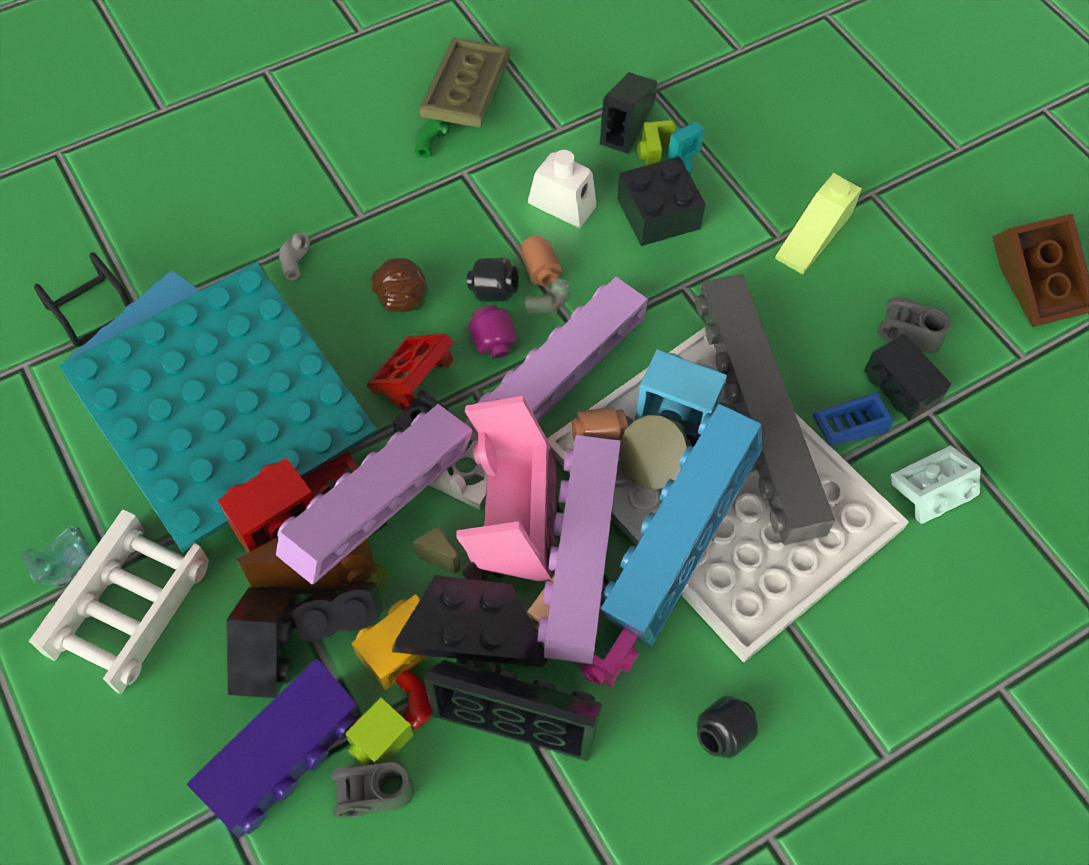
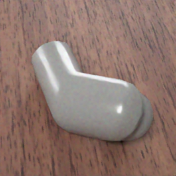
M295 233L279 250V258L286 280L293 281L301 275L298 262L307 253L308 246L310 245V239L305 233Z

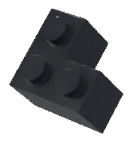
M248 587L227 618L228 695L276 698L283 684L289 683L292 673L291 658H286V646L290 645L293 629H297L293 616V611L298 606L295 605V590Z

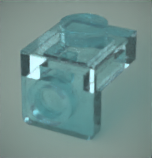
M69 526L43 551L26 549L21 556L28 567L27 572L34 581L39 584L64 587L76 576L91 555L92 550L81 530Z

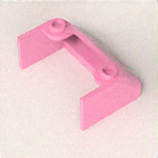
M524 396L465 406V413L478 432V443L473 445L474 458L476 463L482 465L487 473L485 520L483 527L457 530L456 538L468 553L470 561L474 562L479 569L534 581L551 580L555 576V570H548L551 546L556 547L554 527L557 513V464L552 447Z

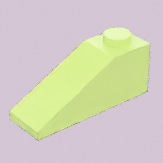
M833 173L816 193L776 254L775 259L803 275L853 214L862 188Z

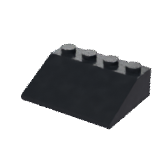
M445 659L427 670L424 681L432 717L588 761L602 703L596 702L592 695L580 691H573L572 694L557 691L553 684L541 680H534L533 684L518 680L514 673L502 669H496L494 673L479 669V665L475 662L465 659H457L456 662Z

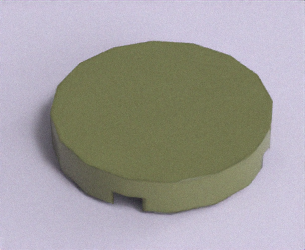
M647 415L636 419L625 430L620 441L619 458L622 469L631 482L644 489L662 490L669 479H676L681 470V467H679L680 459L686 448L692 446L690 439H687L686 433L683 431L685 429L679 422L668 416Z

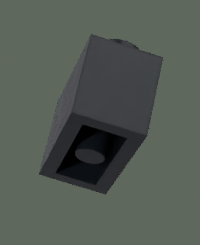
M905 333L873 351L864 369L870 382L881 389L890 399L894 409L901 412L908 421L940 403L951 386L949 380Z

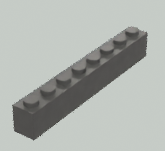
M739 274L703 281L700 296H696V309L700 317L704 316L706 338L709 345L714 344L717 370L727 375V399L730 404H735L738 413L762 424L763 450L753 467H757L760 476L758 480L760 494L764 500L768 499L772 510L770 512L772 528L775 533H780L783 545L826 537L835 522V518L744 276Z

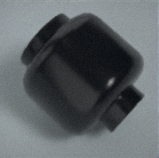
M506 258L478 259L473 269L467 274L468 289L473 291L475 297L482 302L508 301L512 294L517 292L519 287L518 270Z
M733 696L719 698L704 710L697 720V738L704 750L713 756L732 758L738 755L755 740L758 733V725L753 708L747 702Z

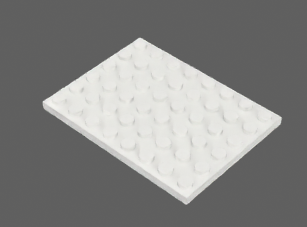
M705 327L669 352L681 356L684 360L701 366H710L717 370L715 361L716 350L714 344L709 345L707 341ZM648 368L588 410L614 407L615 410L622 409L626 415L627 426L629 427L635 421L640 384ZM725 381L720 404L737 412L735 404H730L727 399V382ZM796 413L795 415L835 518V522L826 537L783 545L780 533H775L770 521V512L772 510L768 499L764 500L760 494L758 485L760 476L755 466L750 471L718 528L714 540L709 544L681 594L743 663L903 531L909 523L905 517ZM571 422L547 438L556 460L563 467L566 449H574L575 444ZM618 457L611 519L637 547L643 536L640 530L644 520L649 513L656 514L662 503V500H660L662 490L644 489L631 482L623 471L620 458Z

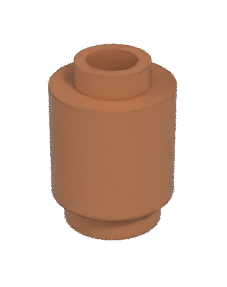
M541 235L531 236L523 241L520 257L531 282L541 286H549L555 283L562 273V267L551 243Z
M614 407L579 411L577 419L571 422L574 441L576 435L619 440L622 439L625 430L628 428L624 411L622 409L615 410Z

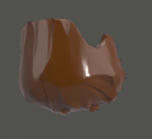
M404 258L389 259L375 270L372 275V290L378 295V300L381 301L385 310L405 312L419 309L422 306L428 287L421 269L411 260Z

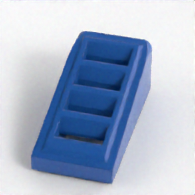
M877 392L814 412L813 418L829 446L885 434L894 422ZM863 414H867L868 418L870 419V422L866 421ZM855 415L860 425L857 426L851 416ZM839 418H844L849 429H845ZM827 420L833 421L838 430L837 433L833 432Z

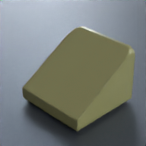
M435 527L414 541L415 552L419 558L454 574L460 571L459 554L441 528Z

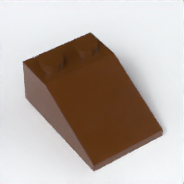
M1073 213L1013 227L992 236L1000 268L1032 327L1089 313V274Z
M279 537L237 558L251 587L295 590V595L323 591H341L353 583L367 581L372 574L377 572L367 538L313 585L276 556Z

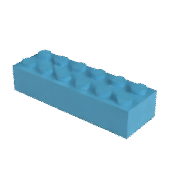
M718 404L713 415L707 413L698 429V434H700L698 441L694 447L688 446L679 462V467H681L679 474L675 480L669 479L660 495V500H662L656 514L651 512L644 520L640 533L643 534L636 548L631 546L627 550L620 566L623 568L622 573L616 582H609L601 596V602L603 603L601 610L611 625L620 630L626 628L638 635V640L651 647L763 450L762 424L721 404Z

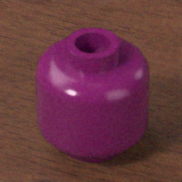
M497 305L485 306L472 314L473 319L468 324V331L478 354L491 355L492 359H499L511 353L510 347L515 344L518 335L509 312L498 308Z

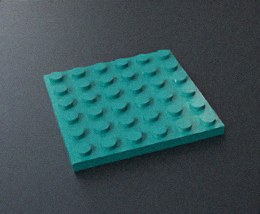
M257 262L242 268L59 365L61 372L182 553L191 548L193 544L201 542L229 525L217 500L223 497L231 487L244 484L259 475L265 466L271 463H278L287 457L301 478L304 479L377 433L374 424Z

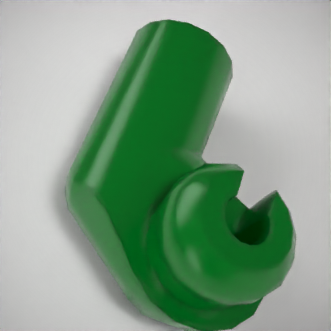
M430 119L417 133L415 154L421 158L429 157L432 139L435 135L440 138L445 137V134H448L450 130L449 123Z

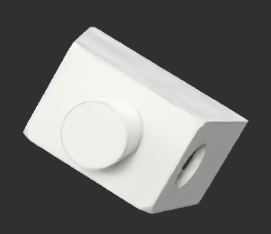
M568 150L550 153L534 175L528 203L580 229L597 206L592 171L575 162L573 153Z

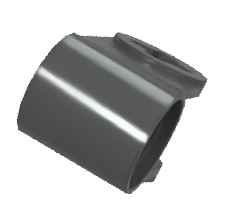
M894 297L889 299L886 304L887 314L885 320L881 321L878 326V333L889 342L905 333L920 351L931 353L941 348L951 326V319L941 309L918 304L906 298ZM900 308H903L902 313H898ZM893 327H896L895 332H892Z
M396 762L366 766H345L331 771V780L336 783L337 805L333 807V816L337 818L359 817L372 812L399 809L406 806L413 797L414 786L404 767ZM393 777L403 779L402 786L398 792L392 795L383 793V786L388 779Z

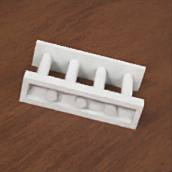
M122 510L29 640L41 654L54 661L57 660L61 652L68 650L108 670L103 679L114 691L120 694L123 693L127 685H131L138 678L142 662L193 585L203 579L209 563L200 545L193 544L186 556H183L143 537L146 531L136 515ZM138 551L175 569V572L162 589L121 569L130 553ZM115 583L154 602L141 622L99 602L100 596L108 585ZM92 616L131 635L118 656L75 635V632L85 618Z

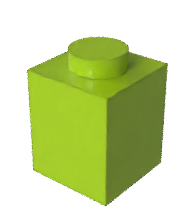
M382 697L345 733L351 745L347 751L361 766H366L369 763L373 765L389 762L414 736L411 725Z

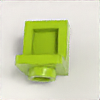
M673 120L643 123L642 140L638 141L639 160H644L645 166L661 162L662 147H669L671 134L675 132Z

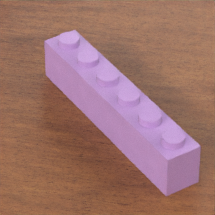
M615 277L607 285H601L594 293L593 298L585 306L580 305L576 308L570 320L563 327H556L549 335L548 340L539 349L534 348L531 350L524 363L517 370H510L502 379L501 384L492 393L487 392L478 403L524 396L538 422L645 319L648 299L618 277Z
M439 404L427 413L421 412L413 420L409 428L404 432H396L389 439L387 445L378 453L375 451L371 452L363 460L361 466L353 473L347 472L343 474L336 482L334 488L328 493L317 495L310 502L307 509L298 517L292 516L281 525L277 533L279 538L276 556L313 585L466 453L473 429Z
M576 435L574 449H566L564 471H569L570 477L569 481H561L559 503H565L564 513H556L554 536L561 537L559 547L551 546L548 570H555L554 582L546 581L543 605L550 606L548 618H540L537 642H545L544 658L587 664L593 663L620 449L619 440Z

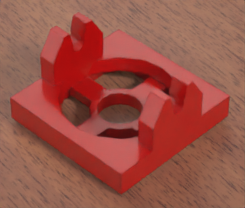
M447 334L407 336L366 386L373 394H384L392 404L404 411L415 400V397L412 395L414 390L435 365L441 368L443 364L449 367L453 363L452 355L448 349L454 342ZM409 371L404 378H400L405 372Z

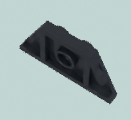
M439 575L434 576L392 646V652L534 667H543L548 662L547 658H544V648L541 642H537L538 636L512 584Z

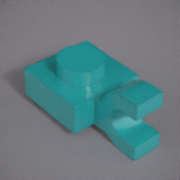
M697 121L686 127H681L671 134L668 159L680 156L689 174L693 171V155L701 151L704 128Z

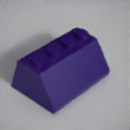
M316 658L186 785L238 838L245 832L250 834L264 822L267 816L265 812L277 800L282 802L294 792L298 786L297 780L308 769L314 770L324 762L329 754L328 749L339 738L341 740L347 738L345 733L361 717L359 708L327 668Z

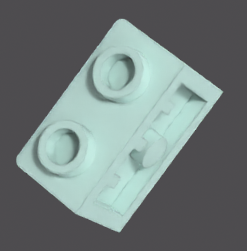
M950 445L891 474V481L894 488L915 504V519L923 524L977 497L980 494L981 467Z

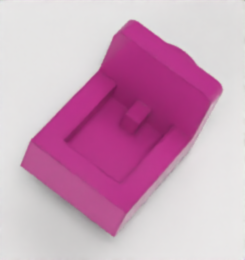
M624 628L605 660L594 655L592 664L578 662V668L582 670V675L594 684L602 685L604 683L612 688L621 671L629 673L638 658L639 652L635 650L638 635Z

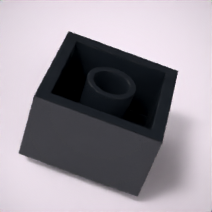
M680 156L621 172L619 175L617 199L641 246L701 229L706 204Z

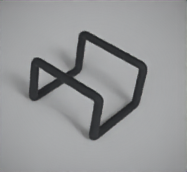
M94 252L90 253L89 257L99 276L53 302L39 284L34 285V290L44 307L52 311L76 347L86 344L103 326L78 339L70 323L58 309L59 306L101 283L105 278L117 290L125 307L131 303L123 286Z

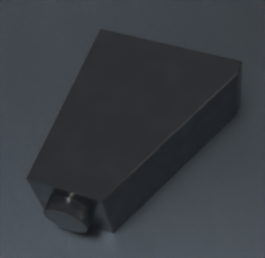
M628 72L605 95L602 107L600 145L629 154L643 127V123L655 104L657 81Z

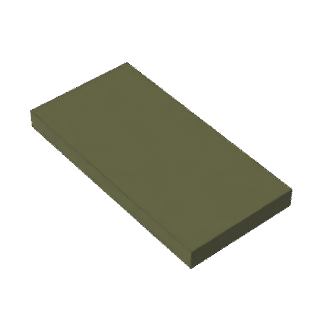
M452 38L420 106V117L481 128L510 58V48Z

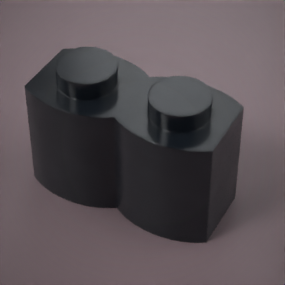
M363 581L348 585L339 593L323 591L312 594L293 611V616L299 638L306 641H316L331 636L338 629L354 631L370 626L379 618L383 611V606L377 584Z

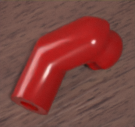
M408 668L397 677L395 682L409 697L408 710L403 713L402 717L411 725L412 729H419L423 723L429 721L432 712L425 684Z

